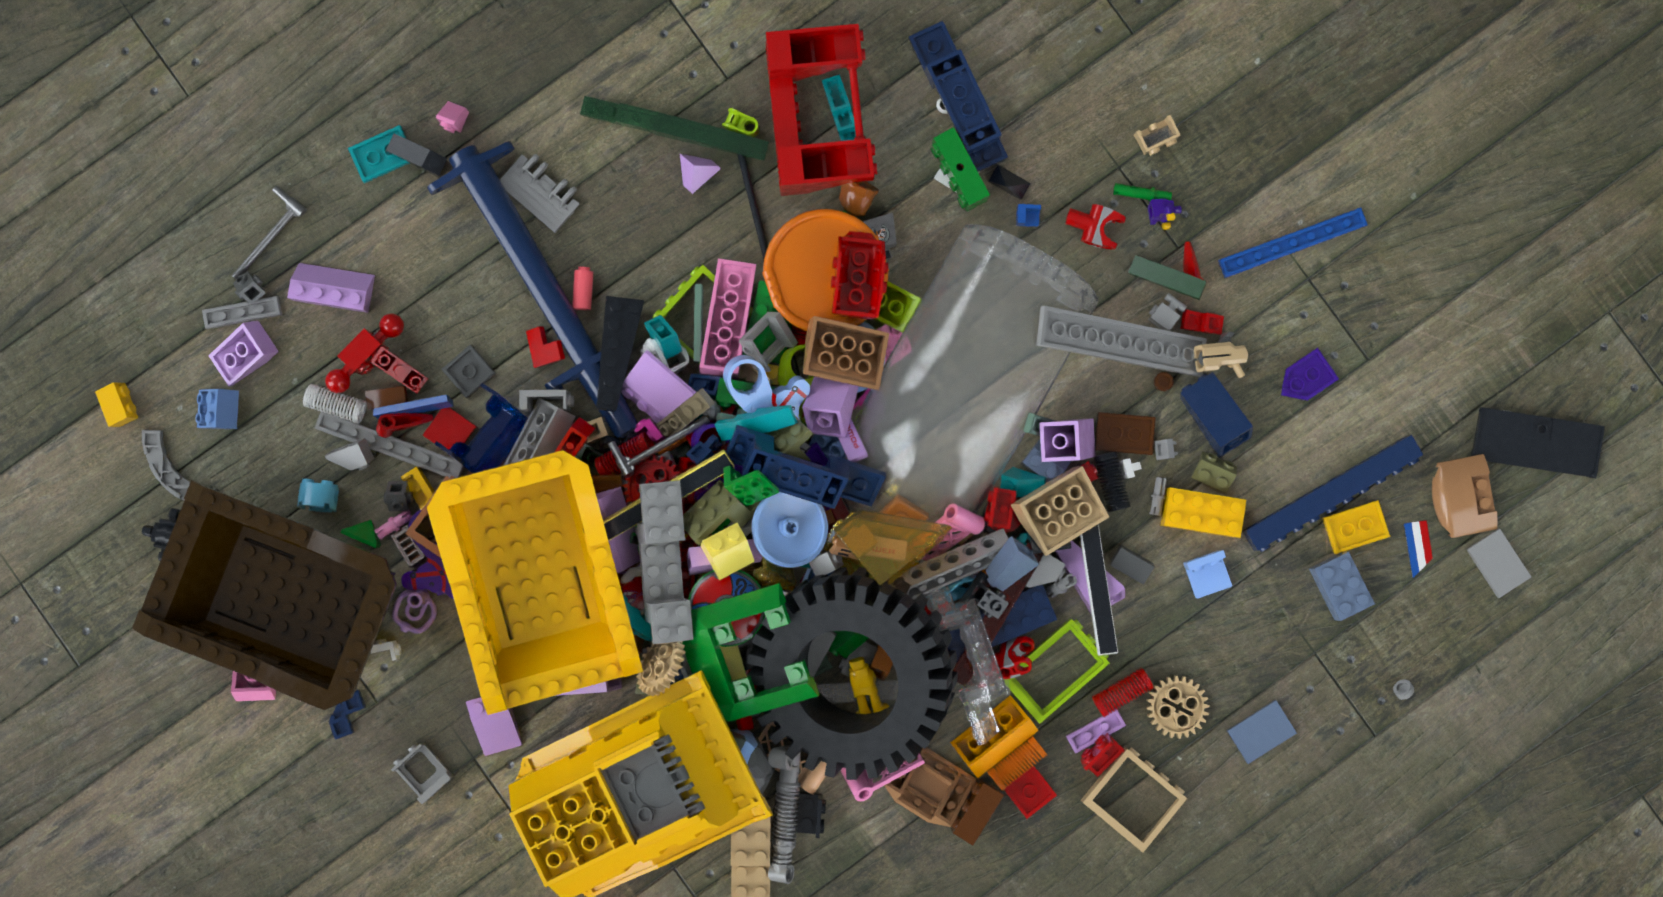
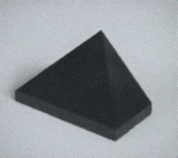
M997 165L988 181L1020 200L1031 184Z

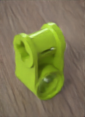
M728 109L729 114L725 123H722L723 128L748 138H754L759 134L760 129L755 118L745 115L736 109ZM748 124H754L755 129L753 131H747L746 126Z

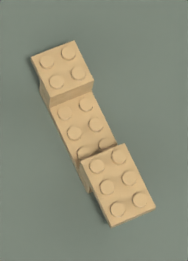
M771 816L731 833V897H770L768 871L771 865Z

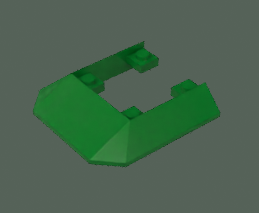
M780 583L691 610L693 640L683 641L682 644L685 645L683 650L686 651L685 655L692 674L702 670L724 719L729 722L819 696L813 676L810 677L805 660L791 663L784 667L789 680L788 684L756 693L750 676L732 681L720 645L737 639L731 624L732 621L764 612L770 630L791 623L784 604L786 599Z

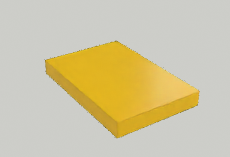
M1378 500L1322 518L1334 554L1390 537Z

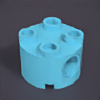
M302 479L297 507L305 509V506H309L310 511L336 512L339 494L338 485L327 480H322L321 483H314L312 479Z

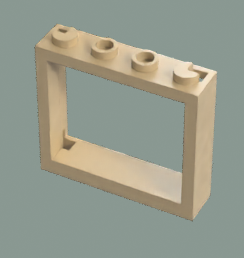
M1124 747L1125 751L1102 773L1081 801L1141 852H1144L1187 798L1183 795L1185 791L1179 786L1175 785L1173 787L1168 783L1170 779L1162 772L1158 775L1153 770L1155 766L1149 761L1145 760L1143 762L1138 758L1140 754L1132 747L1129 750ZM1128 757L1177 797L1143 841L1139 840L1093 801Z

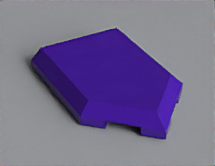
M1316 348L1286 368L1281 396L1308 401L1339 380V378L1320 350Z

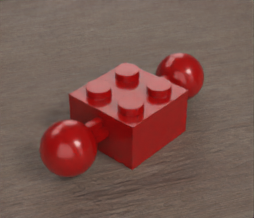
M394 313L384 315L379 322L380 330L376 334L364 328L337 355L346 365L342 369H333L326 375L325 384L331 392H345L350 386V376L354 372L364 375L372 371L374 366L370 360L380 346L389 349L384 341L388 337H398L404 330V322L399 315Z

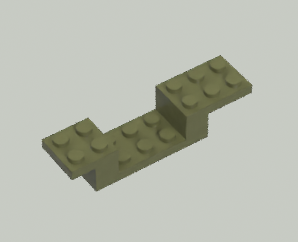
M797 417L796 424L767 433L774 436L775 451L811 461L799 447L813 433ZM719 480L683 514L684 530L696 544L700 545L702 540L706 539L727 518L734 524L738 523L740 528H742L753 517L761 501L746 507Z

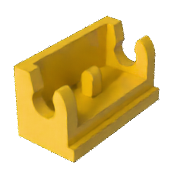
M415 467L402 475L401 479L408 481L409 491L413 492V498L420 510H422L435 491L422 469Z

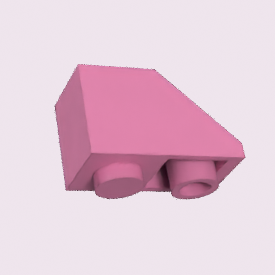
M448 101L439 111L436 119L440 122V126L444 127V130L450 133L455 131L461 133L469 111L465 107Z

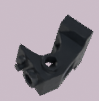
M980 571L958 603L972 612L979 606L983 609L982 613L990 619L993 616L998 619L1009 604L1005 600L1007 596L999 590H996V592L991 590L992 586L987 580L989 578L988 575ZM981 587L977 594L973 596L975 592L978 590V588Z

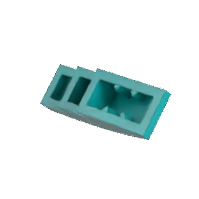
M840 74L823 79L822 84L840 141L854 140L856 137L854 116Z
M791 405L757 408L754 413L737 414L733 419L718 420L715 423V427L721 441L731 439L736 425L767 433L797 423V419Z

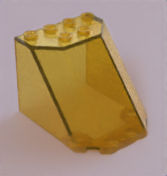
M860 510L856 513L852 512L845 520L841 518L833 525V528L830 530L831 533L826 539L824 550H830L834 545L832 542L839 537L858 559L841 556L844 565L840 568L847 567L848 575H852L859 567L866 568L869 572V578L875 579L879 585H882L889 579L888 584L890 585L948 535L952 527L946 524Z

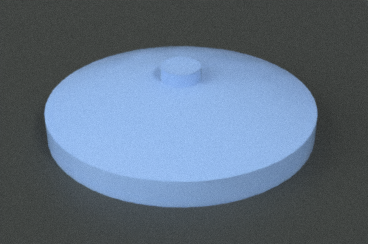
M782 492L763 499L757 506L752 519V537L759 553L770 563L781 567L793 568L811 562L823 549L828 535V521L822 505Z

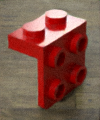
M1109 733L1105 736L1102 734L1096 739L1095 745L1091 749L1088 748L1082 753L1080 760L1085 770H1091L1098 777L1125 749Z

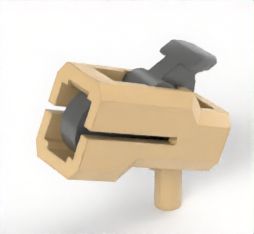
M1227 332L1221 334L1217 343L1194 346V357L1199 359L1195 361L1197 372L1219 370L1221 366L1227 365L1229 368L1234 369L1238 379L1245 376L1240 364L1246 363L1248 359V351L1245 345L1234 346L1230 339L1234 332Z

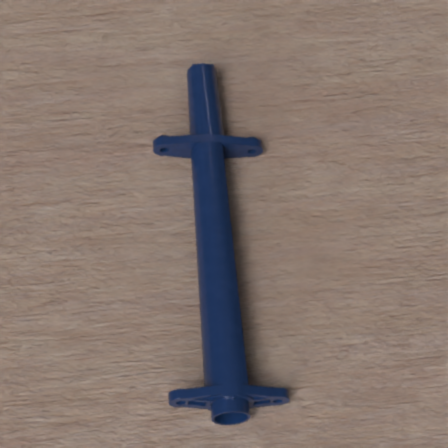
M508 141L484 153H480L475 145L461 149L449 159L453 169L428 185V191L431 195H435L460 182L464 183L575 365L544 385L546 390H562V385L580 380L596 406L601 352L597 351L492 167V164L515 149L511 141ZM622 393L620 394L616 412L598 410L615 438L622 440L627 437L625 434L628 431L635 432L634 429L637 428L638 422Z

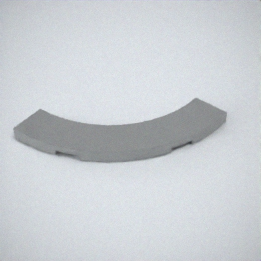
M142 430L144 454H146L149 467L154 476L166 490L175 497L185 501L184 497L190 481L185 479L170 462L164 446L163 431Z

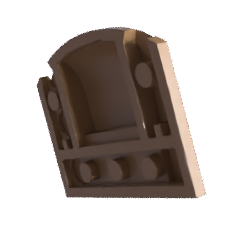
M1484 454L1437 463L1436 467L1439 468L1432 480V499L1437 518L1441 526L1450 533L1448 535L1451 538L1496 530L1497 511L1494 508L1489 480L1490 471Z

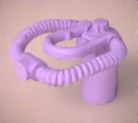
M405 590L399 594L393 606L392 619L400 626L401 631L420 634L423 631L425 632L434 622L437 608L427 590ZM406 596H408V604L405 608V614L412 621H417L423 617L428 604L431 607L430 618L420 628H415L411 624L401 621L398 617L397 612L400 603ZM422 606L417 617L410 615V607L418 608Z

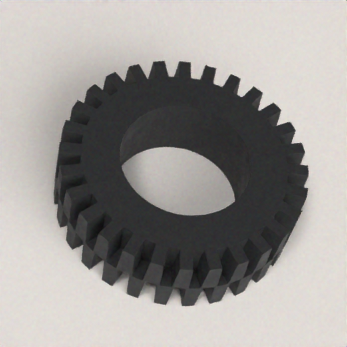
M844 567L836 569L830 576L827 574L814 576L809 582L806 579L785 596L786 602L784 604L791 623L770 630L767 618H765L761 623L763 626L753 638L752 643L756 645L748 654L747 664L754 666L747 676L751 677L753 685H757L756 693L788 684L789 680L784 669L788 664L805 660L809 672L808 653L811 642L814 638L827 632L852 631L862 634L880 645L894 664L898 677L897 700L882 711L870 714L851 713L836 707L819 692L817 697L760 713L757 719L762 727L771 722H774L776 725L769 737L776 745L786 737L791 744L785 754L793 760L801 751L807 753L808 758L804 767L811 771L821 761L827 763L825 776L834 778L842 768H846L847 780H857L864 769H866L868 779L879 777L885 767L889 773L897 771L905 760L910 763L918 756L922 748L925 749L929 745L953 701L955 693L952 691L957 683L958 672L952 671L957 661L956 650L948 651L947 649L952 640L949 629L939 631L938 627L942 616L938 610L929 615L924 608L928 599L922 593L913 600L907 595L911 585L904 580L895 587L889 585L891 574L881 571L872 579L869 578V568L859 567L852 575H848V569Z

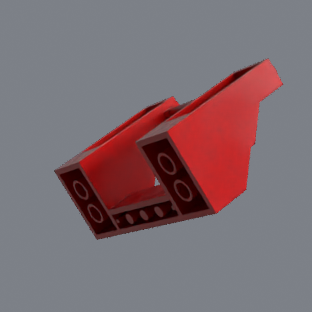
M859 24L766 32V56L781 196L808 194L852 182L873 181L874 175H877V164L873 163L872 156H875V144H871V139H866L863 135L857 69L862 66V60L866 58L865 49H861L860 41H864L863 30H859ZM847 68L850 75L856 137L854 140L803 145L802 139H798V132H801V123L796 120V114L799 113V103L794 100V95H797V84L793 82L836 69Z

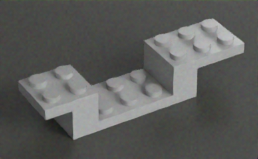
M680 480L639 484L642 522L637 523L645 622L651 623L653 644L693 640L690 600L684 598L679 541L685 540Z

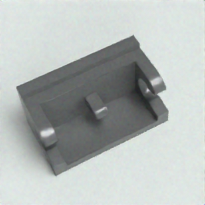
M1121 544L1110 563V566L1143 585L1155 567L1154 563Z

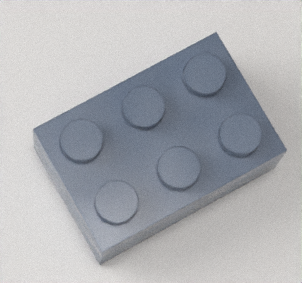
M1341 552L1309 568L1335 621H1342L1375 604L1349 552Z

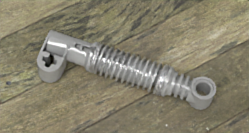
M789 745L773 748L768 757L770 766L780 769L779 780L776 782L775 818L773 819L774 827L772 828L774 831L772 832L773 839H771V845L775 852H773L774 857L769 867L768 877L771 881L790 884L794 877V866L790 862H792L793 849L796 847V840L793 838L797 837L794 835L797 833L795 825L798 824L795 822L798 820L796 812L799 811L796 809L799 807L797 799L800 798L797 795L800 794L798 791L801 788V784L798 782L801 752L792 760L785 754Z

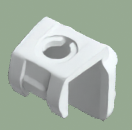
M648 338L643 345V349L640 350L641 355L648 350L669 368L655 339ZM681 346L682 352L676 354L680 364L670 369L676 375L683 371L689 363L688 352L683 346Z

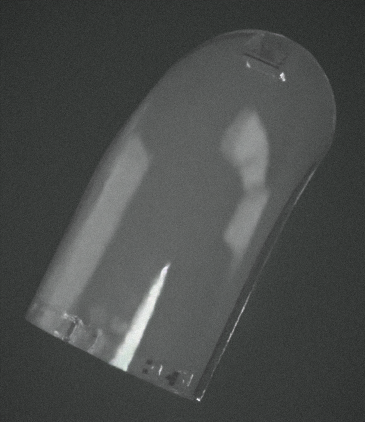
M978 224L964 226L883 367L879 390L871 389L853 420V424L868 454V457L855 463L886 472V478L872 507L841 497L851 517L859 527L863 524L866 526L897 494L929 513V518L905 540L907 543L944 516V512L950 504H956L977 514L988 497L989 490L992 491V488L1026 434L1023 430L1028 414L1036 415L1071 353L1036 346L1041 306L1092 315L1099 302L1095 291L1079 274L1057 259L1005 231ZM943 524L939 528L949 527V525ZM961 531L952 532V534H957V533H960ZM949 533L939 534V536L949 535ZM929 535L926 538L935 537V535ZM935 543L925 544V546L935 545ZM916 545L913 548L922 547V545Z

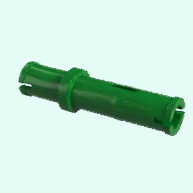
M1115 183L1113 195L1149 200V202L1152 199L1171 200L1172 192L1155 190V187L1149 189Z

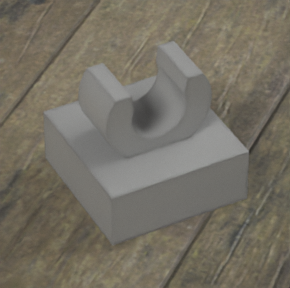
M1173 439L1154 441L1156 460L1175 458L1178 452H1174L1173 445L1177 444L1176 441H1173Z

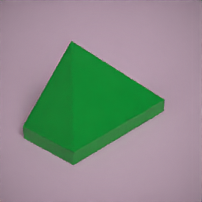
M372 520L341 529L340 533L374 548H380L381 546L380 540L374 531L375 528Z

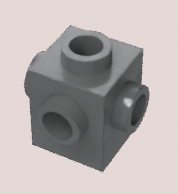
M248 271L238 276L233 283L236 288V295L241 300L245 299L250 305L266 293L261 285L263 281L256 274L252 276Z
M388 481L386 492H384V503L388 505L389 511L409 510L410 503H413V492L409 491L408 481Z

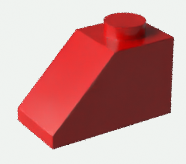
M579 417L570 427L555 452L564 450L576 457L595 428Z

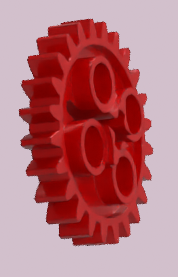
M654 455L652 459L651 457L647 458L646 462L642 461L639 463L640 465L634 466V474L631 477L624 478L628 481V484L623 485V487L628 488V491L623 493V495L629 496L626 502L633 503L640 499V492L638 490L640 489L639 484H641L640 478L642 475L646 476L645 483L671 481L683 474V472H676L679 466L672 465V460L666 461V457L661 456L659 459L657 455ZM663 470L665 476L662 480H659L658 474Z

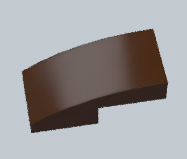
M406 386L365 391L367 410L408 402Z

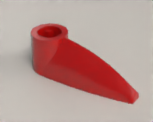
M1190 241L1185 242L1184 273L1204 280L1201 278L1192 244Z
M420 413L384 414L378 419L376 432L380 437L387 438L393 434V431L405 430L433 421V415Z

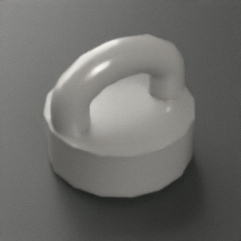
M1404 679L1394 685L1393 691L1400 700H1403L1413 695L1414 687L1410 681Z

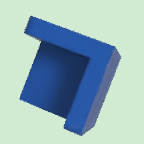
M1018 204L1016 226L1038 227L1041 205Z

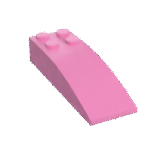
M718 258L699 367L701 375L723 378L726 364L732 358L743 354L739 340L746 334L756 264ZM741 365L733 371L731 379L738 380Z

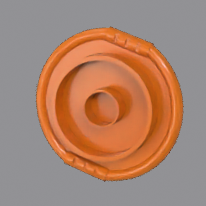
M832 209L808 211L786 222L770 241L764 258L762 274L773 307L794 326L807 331L809 319L814 316L857 326L867 320L841 317L832 313L834 288H831V277L835 276L832 262L833 257H837L838 236L844 237L849 231L872 233L879 240L878 235L855 216ZM888 273L884 274V281L887 283Z

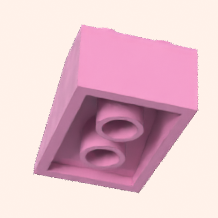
M233 671L231 693L236 701L275 700V689Z

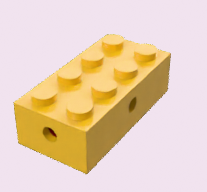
M1171 487L1166 488V499H1164L1160 526L1241 538L1246 506L1245 499Z

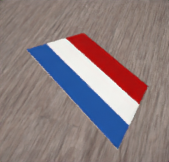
M1427 520L1404 524L1413 578L1433 558Z

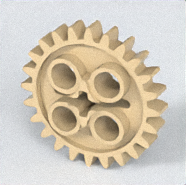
M683 641L653 644L652 642V647H647V653L643 654L644 659L641 661L643 672L636 676L639 679L637 684L640 685L639 689L642 692L651 696H659L660 692L665 693V688H670L671 682H675L674 677L679 676L678 670L683 667L680 664L685 660L682 657L686 653L683 650L685 647L682 644Z
M1174 675L1172 681L1170 677H1166L1167 683L1159 680L1161 686L1154 685L1155 693L1149 691V694L1153 697L1152 699H1146V701L1151 703V706L1146 707L1147 710H1151L1147 717L1154 718L1150 723L1152 725L1158 724L1155 728L1157 731L1163 728L1162 734L1164 736L1169 732V737L1173 738L1176 733L1177 738L1181 739L1183 733L1188 738L1189 731L1196 734L1195 727L1202 729L1199 724L1200 721L1206 723V720L1202 717L1203 715H1209L1208 712L1204 711V708L1210 707V705L1204 704L1208 697L1201 696L1205 690H1197L1200 684L1192 685L1193 679H1189L1186 682V677L1182 676L1179 681L1178 676ZM1172 689H1176L1178 692L1175 699L1169 697V692ZM1165 698L1175 704H1179L1180 707L1192 712L1193 715L1190 716L1180 710H1176L1175 707L1163 702L1162 699ZM1189 698H1193L1195 700V704L1192 708H1188L1186 706V702ZM1163 706L1169 708V713L1166 716H1161L1160 709ZM1181 715L1186 717V722L1183 725L1177 723V719Z

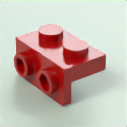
M993 487L992 491L989 490L987 502H990L989 510H985L984 521L987 522L986 526L1010 530L1013 515L1011 504L1015 502L1016 491Z

